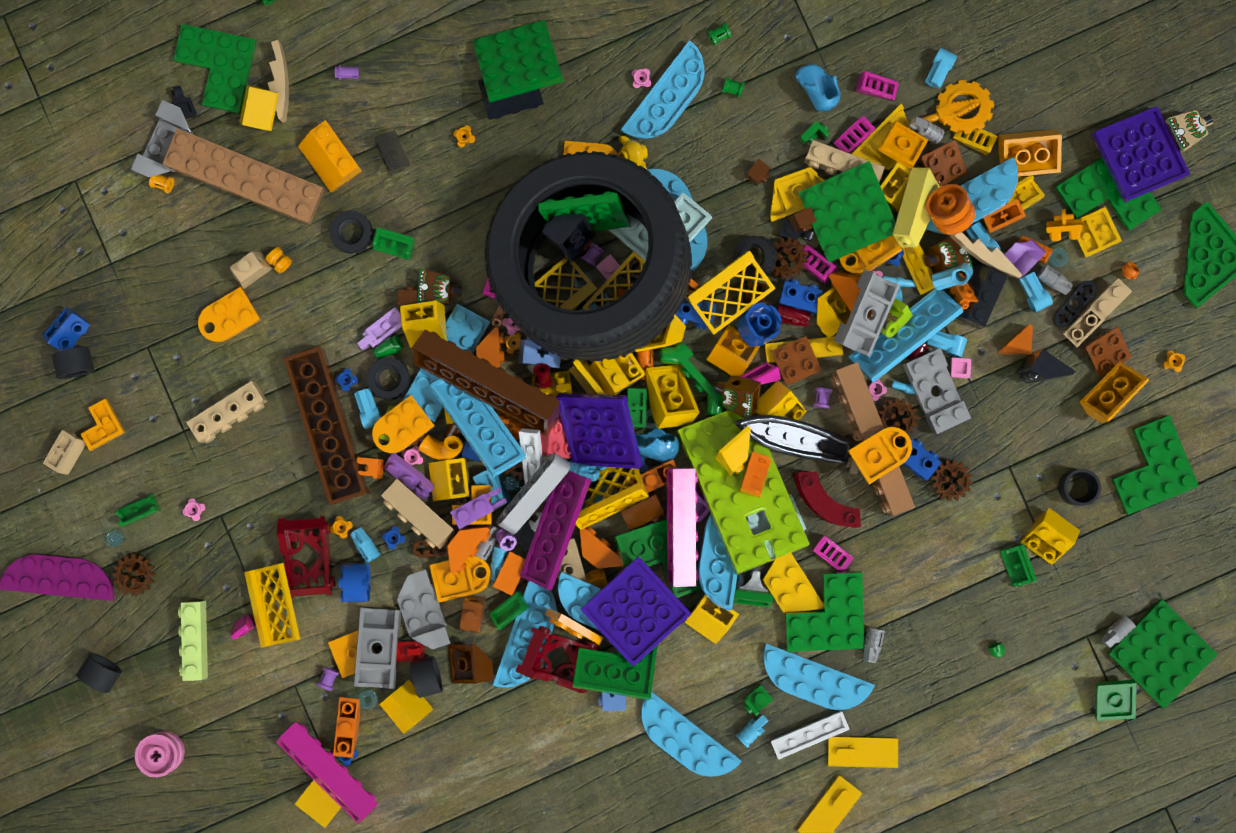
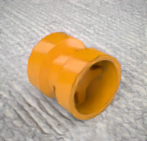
M279 247L274 248L265 258L268 264L274 266L278 274L284 272L292 263V260L285 256Z

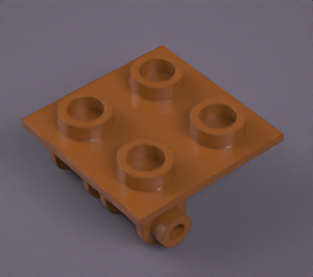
M956 140L950 141L922 155V159L919 160L922 167L930 168L940 187L968 174Z
M1118 326L1108 330L1103 336L1100 335L1098 339L1095 338L1092 343L1086 344L1085 348L1082 349L1085 355L1089 354L1099 377L1110 372L1119 361L1124 363L1132 358Z
M807 336L771 351L786 386L822 371Z

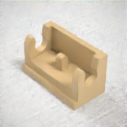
M62 430L43 464L57 473L69 475L86 443L83 439L76 437L75 434Z

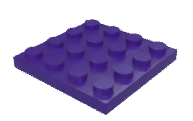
M1158 106L1091 134L1124 203L1190 175Z
M559 393L556 396L558 401H560L559 413L572 462L588 466L639 469L642 466L626 395Z
M639 556L580 608L633 667L691 615V612Z

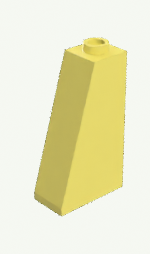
M913 167L910 172L893 231L895 239L902 247H917L931 219L926 209V203L932 192L940 186L930 168Z

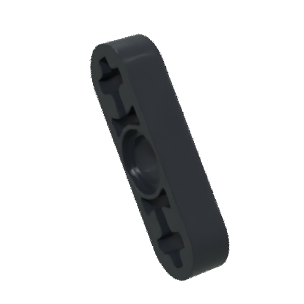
M1084 281L1080 283L1053 315L1052 320L1056 327L1064 328L1070 325L1096 293V286L1093 282ZM1089 286L1090 293L1084 294L1082 298L1078 296L1084 291L1083 287ZM1072 299H1076L1079 302L1077 310L1072 309L1069 305ZM1067 311L1073 314H1068L1065 317L1066 322H1059L1060 318L1058 316L1064 315Z

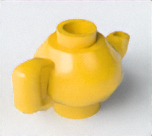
M619 136V141L623 147L618 156H621L622 159L627 158L647 170L646 163L643 161L648 156L646 146L639 144L637 141L630 140L626 136Z

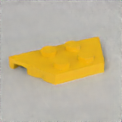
M900 104L852 155L884 166V170L889 171L897 161L878 151L895 120L909 128V121L905 116L903 105Z
M811 167L774 180L770 222L805 210L798 192L825 180L820 178Z
M792 553L774 559L762 580L770 593L773 594L783 613L824 609L823 602Z

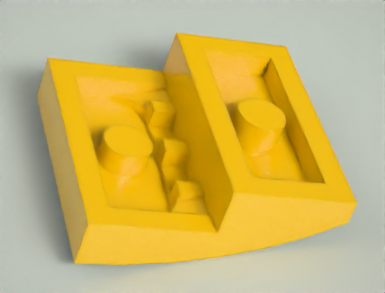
M1033 175L1018 176L1016 189L1007 204L1018 199L1023 210L1043 199L1045 194L1034 182Z
M1106 207L1080 218L1082 219L1083 230H1081L1080 239L1077 240L1085 257H1089L1122 241Z
M314 780L295 803L297 807L324 828L341 809Z

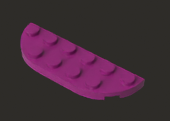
M39 554L29 555L13 562L4 571L0 579V590L115 601L114 586L110 577L107 576L101 566L87 559Z

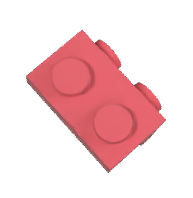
M558 419L548 436L540 433L543 457H549L552 453H556L562 458H571L562 420Z

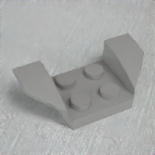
M162 100L155 115L159 118V121L143 156L137 155L131 170L147 177L167 172H176L163 165L176 129L178 128L193 134L181 108Z
M423 570L408 575L397 601L409 636L431 649L450 644L446 631L447 623L440 602L438 603L435 587L430 583L427 571Z

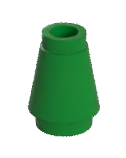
M390 335L373 349V352L377 359L399 353L403 349V345L397 335Z

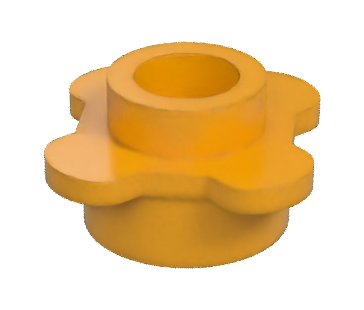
M468 125L455 130L453 133L454 137L458 140L457 144L459 147L475 142V136L472 135L471 127Z
M515 332V335L504 337V343L509 354L520 350L521 334Z
M1168 351L1166 354L1167 359L1163 363L1164 368H1171L1175 372H1180L1185 356L1174 353V351Z
M338 516L335 518L333 526L330 527V531L344 539L348 536L347 533L353 527L351 521H345L342 516Z

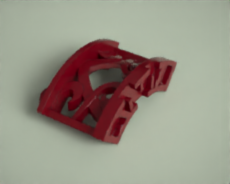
M817 471L793 473L800 497L814 514L835 525L852 528L861 527L860 509L847 507L834 501L824 491Z
M325 516L315 519L286 521V518H278L277 537L280 553L284 554V568L291 599L294 596L332 595V588H335L336 583L335 577L332 576L329 541L330 523L326 522ZM319 528L320 533L318 536L313 534V530L309 532L308 536L305 535V529ZM298 539H300L298 548H294L291 544L292 541L298 543ZM322 540L323 547L318 543V541ZM305 542L311 545L319 554L316 563L309 571L303 562L293 559V555L303 548ZM323 563L325 566V570L320 568ZM295 566H299L302 569V576L301 570L299 571V573L294 572ZM318 576H323L324 586L311 587V577L315 583H318ZM303 582L306 584V587L294 588Z
M539 625V628L532 627L531 631L534 633L522 665L518 664L515 672L546 682L548 680H557L556 684L578 693H587L585 689L573 688L578 649L583 648L595 651H602V649L597 648V644L587 640L584 643L551 632V629ZM569 644L575 645L576 647L572 649ZM562 646L570 663L558 665L552 673L551 662L545 655L553 649ZM541 659L545 661V666L543 668H541V664H543ZM565 668H571V670H570V669H566V670H567V674H566V675H563V674H562V670H563V669H565Z

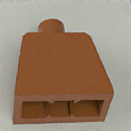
M466 596L462 608L461 631L481 634L486 597Z

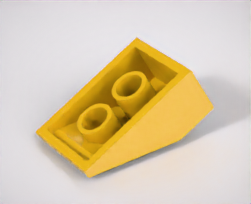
M680 365L645 369L650 408L657 429L691 425L699 414L698 407L687 380L681 372L682 368Z

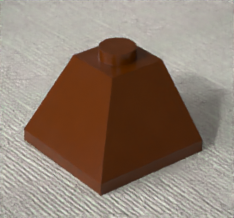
M476 644L448 645L451 683L477 684L494 680L492 660Z

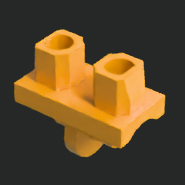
M1062 209V215H1054V221L1046 222L1047 233H1049L1051 241L1061 240V232L1069 231V239H1080V233L1083 230L1082 219H1074V214H1066V209Z

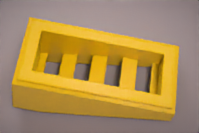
M978 129L972 130L975 134L971 141L968 140L970 134H966L963 138L961 137L963 131L955 133L954 140L986 156L990 153L998 137L983 129L979 131ZM978 136H981L979 143H975ZM985 139L989 140L986 147L983 146Z

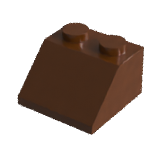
M654 492L648 494L649 498L620 511L630 531L644 527V524L649 521L654 523L662 519L661 515L665 513Z

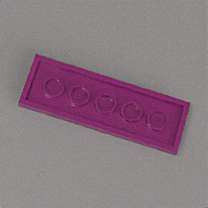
M569 470L548 495L520 577L548 590L553 589L589 488L590 478Z

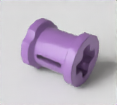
M590 243L589 250L585 256L581 257V260L595 268V263L605 251L596 244Z
M816 387V401L813 403V407L830 409L829 397L832 389Z
M502 527L496 531L495 538L499 542L501 549L505 551L514 549L517 544L515 537Z
M324 666V672L316 685L332 691L334 680L340 672Z

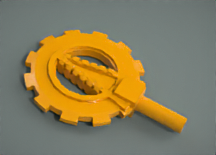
M960 80L958 84L952 85L951 83L947 85L944 93L940 92L937 99L940 103L936 105V113L922 119L928 120L931 123L939 120V123H942L944 126L947 124L951 127L950 130L953 132L964 131V134H970L972 130L978 129L979 131L983 129L986 121L990 122L993 115L990 112L991 109H994L993 100L990 101V92L986 88L983 90L979 87V83L974 81L966 83V80ZM959 95H969L974 98L973 100L952 102ZM979 106V111L974 117L970 119L960 118Z

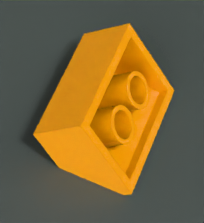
M326 120L312 129L298 146L331 193L362 172Z
M1055 129L998 135L1000 164L1014 157L1018 168V176L1061 172L1062 135Z
M1119 361L1080 403L1086 414L1100 423L1109 422L1149 379Z

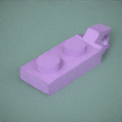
M394 307L363 333L365 338L357 343L362 350H365L370 345L373 348L378 346L390 335L402 328L401 313L398 309Z

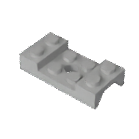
M864 269L857 284V288L861 289L846 325L840 324L834 342L870 357L900 285L876 275L875 272ZM871 310V316L867 318V314Z
M936 348L917 359L902 364L932 434H939L971 419L964 401H961L946 367L948 364L941 348ZM933 386H937L940 389V393L936 397L931 394Z
M360 608L354 686L395 688L398 632L401 621L400 610ZM377 642L382 645V651L379 654H375L372 650L373 644Z

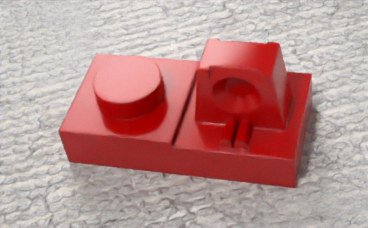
M417 641L398 642L396 662L417 661L425 658V645Z

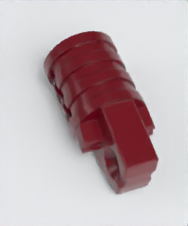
M780 304L777 305L776 309L781 316L782 323L808 326L810 313Z

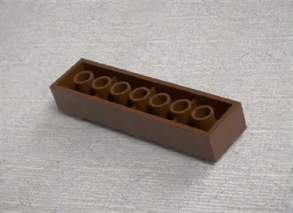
M425 329L412 346L414 365L528 427L540 430L541 434L548 436L558 421L560 401L555 396L541 392L538 387L524 383L520 377H513L503 368H497L486 359L474 356L471 351L457 347L454 342L442 339L436 332H429Z
M319 346L284 357L286 369L329 505H336L370 494L365 476L358 473V471L363 470L361 464L357 463L358 454L325 349Z

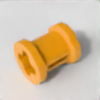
M162 175L150 177L149 186L162 189L165 193L169 194L174 186V178Z

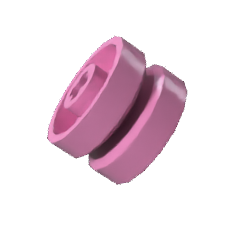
M162 730L147 736L140 741L135 751L137 767L149 777L158 778L167 775L180 766L184 759L185 749L183 742L178 735L171 731Z

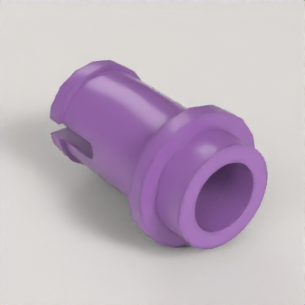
M335 66V78H339V80L342 78L359 79V67Z

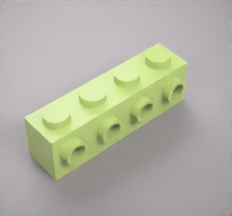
M206 601L182 602L178 608V616L181 618L179 637L182 638V645L179 646V655L182 657V664L179 668L180 676H182V681L204 680L208 678Z

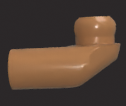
M500 305L492 319V324L495 327L501 325L504 314H506Z

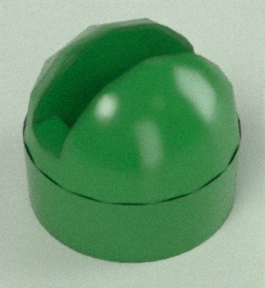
M1002 642L994 643L988 647L993 657L1000 658L1005 653V647Z

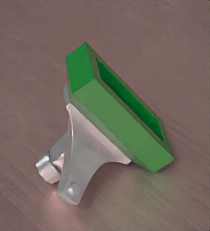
M751 569L750 581L735 590L733 603L770 608L773 603V594L769 593L762 586L760 570Z

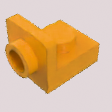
M595 569L585 574L587 582L603 588L608 584L604 569Z

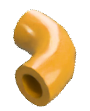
M428 435L418 450L436 460H452L461 452L463 443L456 436H448L443 442Z

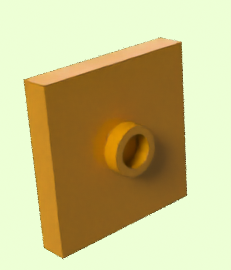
M895 120L878 151L912 169L928 139Z
M359 630L328 642L342 678L355 673Z

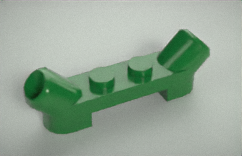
M683 342L676 343L673 347H662L660 350V361L664 364H679L683 368L681 372L688 379L691 377L695 382L694 387L700 393L704 392L707 395L706 413L708 415L723 413V395L714 392L716 384L712 387L688 360L694 355Z

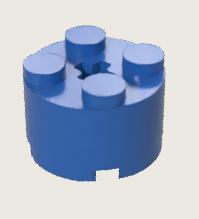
M757 303L741 314L736 327L741 338L749 346H762L780 333L782 319L775 307Z
M365 563L341 564V575H343V577H339V589L343 588L340 595L341 602L369 601L371 586H369V579H371L370 565Z

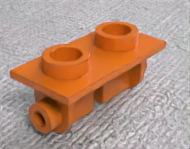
M968 283L948 287L952 295H956L954 299L962 309H967L970 302H978L974 291Z

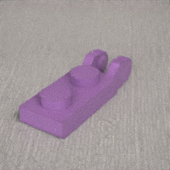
M396 453L389 457L383 467L413 490L415 495L421 499L428 498L429 492L434 488L432 482L424 477L425 475Z
M497 488L487 494H483L451 511L450 513L458 528L461 529L493 512L495 508L507 502L505 498L498 500L493 505H491L488 499L498 495L501 489Z

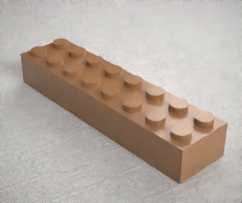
M178 128L163 161V165L166 168L308 225H311L325 191L321 186Z
M858 362L832 372L830 380L834 388L837 387L839 392L837 398L840 405L845 407L846 413H844L847 423L852 425L853 431L851 433L854 441L861 443L884 429ZM899 466L874 481L875 484L872 485L876 495L880 496L882 501L879 503L881 510L887 516H895L915 508Z

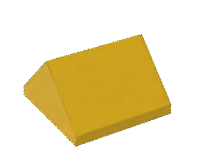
M246 84L239 122L245 126L272 131L279 93Z
M410 679L379 704L403 734L433 710V707L425 697L419 698Z

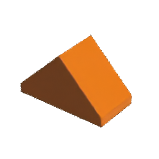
M1017 199L983 219L989 232L992 233L1026 217Z
M1031 324L1026 325L998 352L1009 355L1032 354L1033 326Z

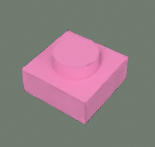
M611 255L596 266L597 270L606 280L620 267Z
M951 358L950 376L953 378L969 379L971 359Z

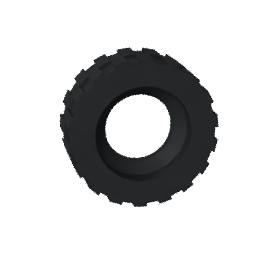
M347 210V212H341L331 222V228L329 229L333 244L344 253L358 254L361 251H365L370 246L371 240H373L374 231L372 224L358 211ZM349 223H355L361 229L360 237L353 242L345 240L342 235L344 226Z
M747 236L742 238L736 244V248L733 251V260H736L751 248L757 247L761 249L764 255L763 261L759 266L767 276L776 266L777 250H775V245L771 243V240L763 236ZM748 265L744 276L755 277V267Z
M383 357L375 363L373 362L371 368L368 369L367 384L371 392L377 397L386 400L397 399L403 396L405 391L407 392L411 376L403 362L392 357ZM386 369H392L398 375V382L392 388L383 387L379 380L380 374Z

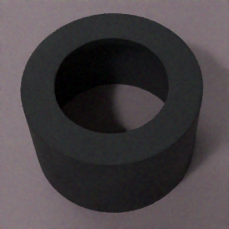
M89 347L71 348L52 355L57 379L80 377L95 371Z
M1073 469L1062 475L1059 480L1058 491L1066 503L1074 506H1086L1098 499L1101 492V483L1097 475L1092 471ZM1073 476H1080L1087 482L1088 490L1082 498H1071L1068 493L1067 484Z
M89 653L76 676L87 686L103 693H109L122 670L107 658Z
M434 656L410 662L411 677L419 698L443 692L441 675Z

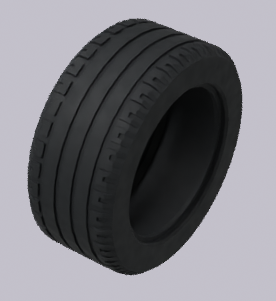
M583 151L575 152V154L560 155L559 158H551L549 161H544L542 165H537L532 170H529L528 174L522 175L515 182V185L508 189V192L504 194L503 200H500L499 205L496 207V213L492 215L491 222L489 223L490 229L487 231L485 241L487 245L485 247L487 277L489 278L492 292L495 294V298L504 312L536 345L566 359L573 358V360L585 362L587 360L591 362L603 361V359L611 360L620 358V355L626 356L635 352V349H641L649 344L651 339H655L663 332L665 327H668L674 319V315L678 313L683 304L682 300L686 297L692 273V253L689 237L676 204L667 189L663 187V184L651 172L641 165L638 166L637 163L627 158L622 159L618 155L611 153L607 155L605 152L592 151V153ZM605 192L617 193L627 214L633 216L647 229V258L638 279L628 291L615 301L591 310H567L539 297L534 282L535 256L544 238L542 231L547 223L539 212L538 203H544L545 200L549 199L556 201L564 200L566 197L582 198L587 194L597 196L603 195Z

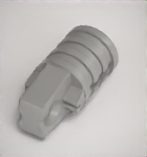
M916 116L909 122V128L935 145L943 138L944 129L928 120Z
M1048 264L1044 265L1037 275V278L1043 283L1065 295L1071 290L1073 285L1063 274L1054 270Z
M491 524L489 525L491 527L489 531L490 537L485 543L481 541L478 544L477 548L479 550L475 554L485 561L497 542L495 534L498 528Z
M1123 614L1107 629V633L1101 638V641L1110 648L1115 643L1122 641L1136 626Z
M868 626L866 642L864 644V661L876 663L882 648L885 630Z

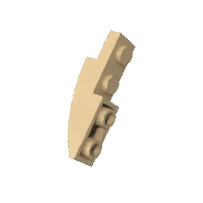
M1117 278L1089 304L1063 335L1078 347L1105 321V318L1132 290Z

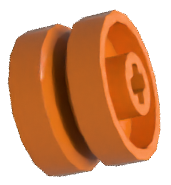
M947 184L937 188L928 197L926 203L927 212L935 227L943 234L954 235L961 233L973 223L976 215L975 207L970 201L967 192L957 184Z

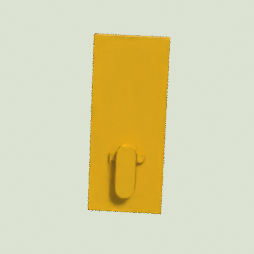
M833 736L828 738V766L898 768V738Z
M838 775L797 831L799 833H833L863 793Z

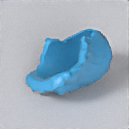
M809 64L796 70V79L805 89L816 110L826 112L836 107L841 96L836 80L837 76L825 73L824 69L816 64Z
M657 426L648 431L647 434H635L640 455L659 462H669L675 458L679 451L677 436L666 433L661 428L657 429Z

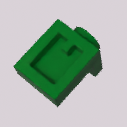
M816 121L798 141L803 146L807 142L811 144L818 137L816 133L826 140L830 135L828 133L829 129L823 123L819 124Z
M760 684L743 698L745 701L743 706L750 714L754 712L757 716L773 699Z

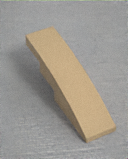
M279 40L271 42L276 60L269 62L274 81L268 82L270 91L279 93L276 112L279 120L284 123L287 120L289 105V79L283 47Z
M962 232L949 235L962 249L985 265L1011 277L1020 278L1022 276L1018 269L997 247L988 249L979 239H972L970 241Z

